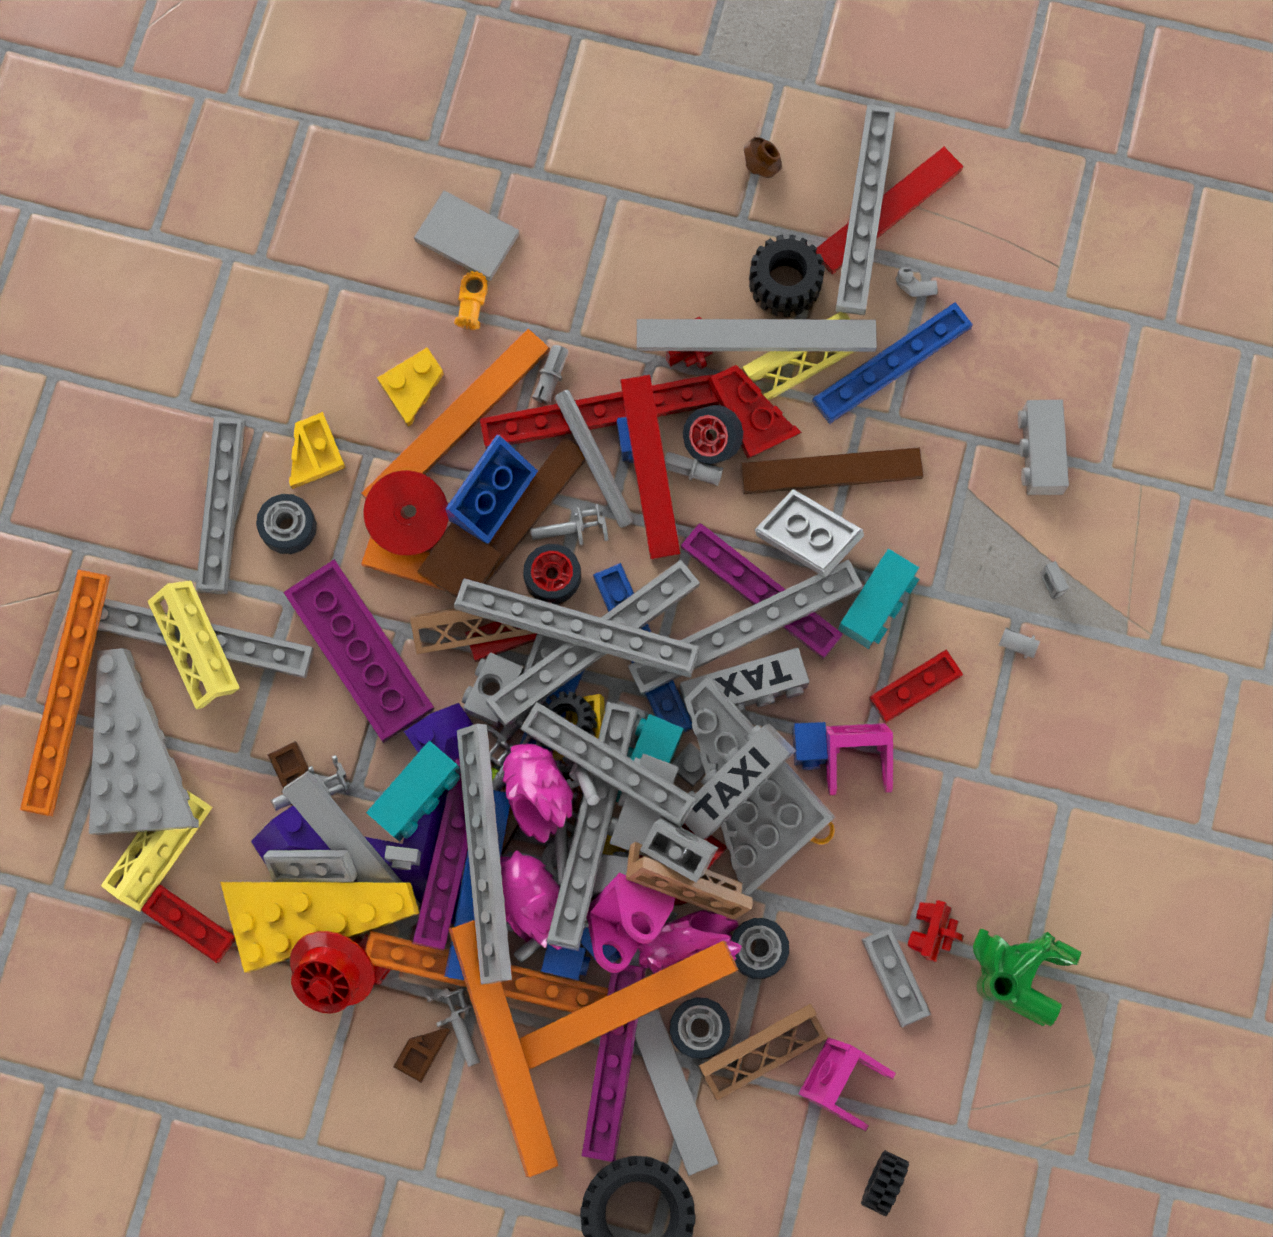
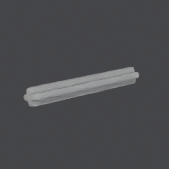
M565 390L555 396V400L619 527L623 528L634 522V518L570 391Z

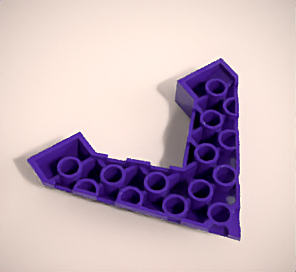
M456 703L429 714L405 730L404 733L418 753L428 741H431L455 762L456 758L459 759L457 730L472 726L473 723L461 705ZM447 789L439 796L438 799L440 801L437 807L430 814H424L418 820V828L409 838L403 839V844L365 837L403 883H411L414 896L420 904H422L448 794ZM294 805L273 818L251 840L262 859L268 850H331ZM386 845L418 849L421 852L420 865H411V870L392 868V862H388L384 858ZM462 876L453 910L451 924H454L455 922V916L462 884Z

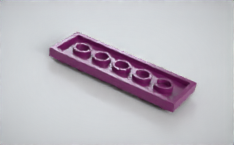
M335 559L283 592L383 743L435 709Z

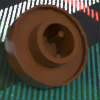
M754 137L745 144L746 167L751 173L765 178H772L782 169L780 153L773 143L761 137Z

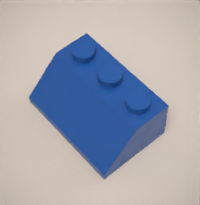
M496 435L445 510L449 521L484 543L489 544L538 470L500 435Z

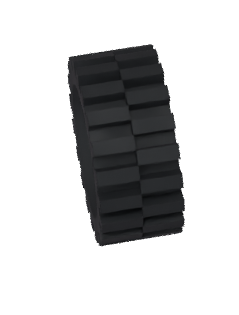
M628 1156L618 1159L600 1170L585 1191L580 1210L581 1229L585 1237H614L607 1225L606 1206L611 1195L619 1187L630 1182L649 1183L658 1188L666 1197L670 1207V1220L662 1237L693 1236L696 1218L693 1197L683 1178L663 1161L647 1156Z

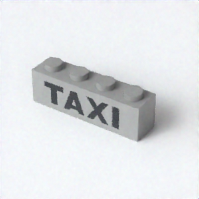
M794 648L680 682V691L686 707L684 698L703 680L710 677L742 713L746 711V706L757 704V707H763L774 703V698L786 695L787 698L802 695L804 693L803 689H806L809 685V679L799 648Z
M770 724L764 725L762 728L756 725L744 737L748 742L740 750L734 747L722 759L726 764L718 772L712 769L700 781L704 786L697 793L693 790L688 793L698 800L684 823L696 836L703 840L709 838L796 751Z

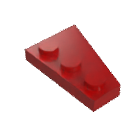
M737 365L708 378L720 405L733 411L741 421L743 428L741 447L747 459L802 433L796 425H792L782 415L783 412L761 393V389Z

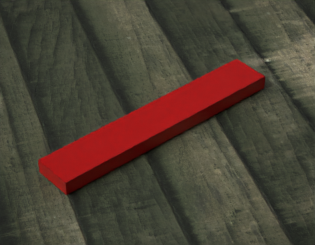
M945 146L883 194L877 238L962 171L964 166ZM849 222L817 247L816 255L821 254L823 258L822 264L832 275L843 265Z
M650 375L620 379L650 559L679 555L680 548Z

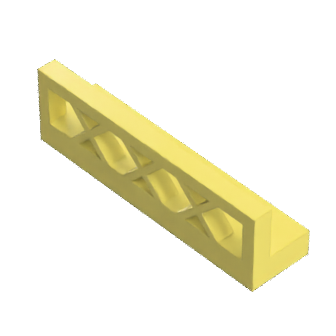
M839 312L826 320H850L847 313ZM770 351L743 366L742 371L753 382L761 378L774 380L773 389L763 394L768 400H771L854 352L822 351L825 352L823 361L814 364L805 361L806 354L809 351ZM828 353L834 354V355L830 356L829 358H827ZM803 355L802 360H797V358ZM786 364L800 366L798 375L793 378L780 376L781 368ZM803 367L809 368L806 371L802 372ZM778 381L783 382V384L777 386Z
M192 581L166 584L148 600V604L195 708H204L216 697L233 694L240 687ZM164 599L166 600L168 605L167 614H165L160 603ZM175 626L180 631V642L177 641L174 634ZM187 653L190 654L193 660L192 669L189 668L187 663ZM200 681L203 682L207 691L203 697L199 690Z
M187 790L190 798L188 804L194 818L199 820L200 827L213 807ZM198 828L138 832L101 886L120 901L141 912L144 904L166 876ZM140 849H142V852L140 853L138 858L135 859L136 854L139 852ZM124 875L122 881L119 883L117 888H115V884L118 882L120 877Z

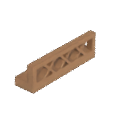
M454 608L411 615L410 617L416 654L534 634V632L517 629L514 626L502 623L496 633L487 635L477 628L484 619L483 617L455 610ZM478 619L475 625L471 624L468 620ZM463 622L471 628L465 639L457 640L447 633L454 623ZM448 624L445 630H442L438 627L440 625ZM504 626L511 629V631L501 632ZM432 627L441 633L435 644L422 646L419 629ZM474 631L482 635L470 638ZM444 636L451 640L449 642L440 643Z
M634 842L630 845L626 873L627 880L733 920L752 909L753 898L741 894V882L708 869L697 882H694L641 852L640 849L643 844Z
M811 1003L698 1066L716 1101L828 1038L816 1017L817 1013ZM810 1019L818 1036L809 1042L796 1039L795 1035L798 1025ZM793 1028L791 1037L782 1035ZM776 1037L790 1041L786 1055L780 1058L767 1054L770 1041ZM794 1042L802 1044L800 1047L791 1051ZM765 1044L763 1053L755 1050ZM748 1053L762 1056L759 1070L754 1073L739 1070L742 1057ZM766 1058L775 1060L770 1064L764 1066ZM738 1059L736 1068L726 1066ZM721 1068L733 1071L734 1076L731 1085L719 1092L710 1074ZM738 1073L746 1075L745 1078L736 1082Z

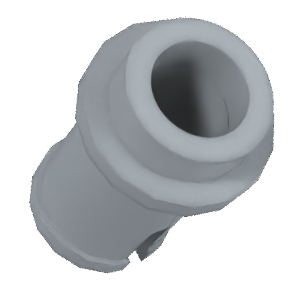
M1005 628L999 646L1021 653L1027 659L1028 656L1034 658L1040 641L1036 640L1034 635L1030 638Z

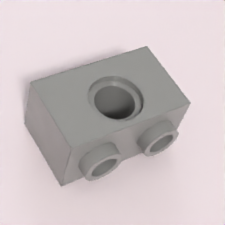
M490 652L487 659L482 658L476 668L475 675L478 678L474 686H468L463 695L462 703L465 704L463 707L465 712L499 728L501 722L486 704V700L491 696L483 692L484 687L488 683L494 682L500 685L501 690L521 676L524 668Z
M662 816L654 822L640 851L690 880L697 882L705 874L718 847Z

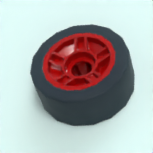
M713 405L698 409L688 417L683 429V440L686 449L693 458L702 463L714 464L728 460L738 452L743 441V428L741 421L733 411L724 406ZM712 429L715 430L717 433V438L715 440H713L714 437L712 433H710V430Z
M545 544L537 547L528 555L524 564L523 577L528 592L535 599L559 604L569 600L577 592L581 583V567L576 555L569 548L559 544ZM551 568H554V571L558 573L554 579L547 577Z

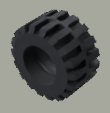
M789 234V239H784L783 235H778L776 241H773L771 238L766 240L765 247L760 245L751 261L749 289L750 292H753V299L756 303L761 301L760 307L763 310L772 309L771 314L776 316L778 312H783V317H790V313L793 311L795 315L802 314L803 307L808 310L812 307L813 301H817L822 288L825 267L822 265L823 258L821 254L816 255L817 248L813 244L807 246L808 240L801 238L800 241L795 240L796 235ZM780 266H789L799 271L803 280L792 286H784L775 282L770 272Z

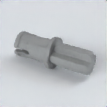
M560 345L552 346L544 369L539 371L541 377L532 396L534 400L540 403L544 400V404L547 405L551 403L557 382L562 380L560 374L568 356V349Z
M667 452L664 458L666 470L688 476L691 481L695 478L715 484L716 486L719 485L724 468Z

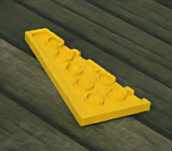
M220 882L244 973H250L290 959L291 951L296 942L309 933L329 931L351 938L420 914L411 883Z

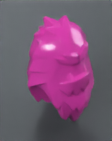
M535 744L515 745L511 747V753L507 755L503 764V771H505L503 782L506 783V798L522 831L528 837L533 836L538 841L545 843L549 839L550 833L554 835L557 832V826L559 828L564 826L566 816L571 818L573 793L562 772L557 767V762L553 758L551 751L549 752L548 749Z
M516 850L511 857H500L506 922L524 941L528 942L533 938L540 946L546 948L560 886L552 878L553 875L545 869V864L532 856L522 855ZM551 945L552 947L556 948L557 950H559V949L562 948V947H560V946Z
M700 910L667 922L652 942L641 943L638 946L640 952L639 964L641 967L649 968L655 974L724 940L735 961V955L740 952L741 945L730 941V938H732L730 932L739 926L738 922L712 911L708 912L707 910Z

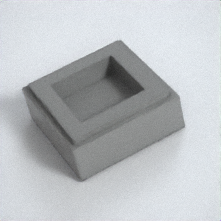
M1056 561L1047 564L1040 572L1051 598L1056 599L1063 596L1069 589Z

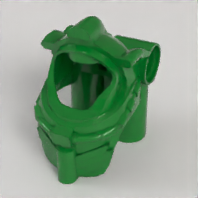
M980 928L973 943V953L979 961L982 975L976 985L980 997L987 1001H998L1006 1008L1040 1026L1046 1024L1051 1027L1060 1013L1062 1004L1031 988L1034 976L1044 960L1061 966L1078 965L1082 952L1060 940L1055 942V937L1048 932H1045L1041 937L1029 943L1010 946L1000 936L994 935L992 937L988 935L989 931ZM996 979L1000 983L999 993H997L994 989V982Z

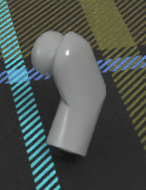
M909 267L899 269L896 277L897 285L909 296L937 295L938 287L936 280L919 282L913 276L912 269Z

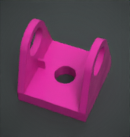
M885 723L826 726L828 754L826 777L829 796L836 795L837 753H840V747L877 746V751H880L884 792H892L893 732Z
M619 873L590 903L587 914L593 952L598 964L612 973L623 971L629 965L638 946L641 943H650L658 936L674 908L675 898L626 879V875ZM603 945H611L619 951L621 955L620 964L611 963L605 958L602 950Z
M828 1037L798 1094L866 1132L869 1125L835 1105L857 1061L892 1080L896 1073L854 1046Z

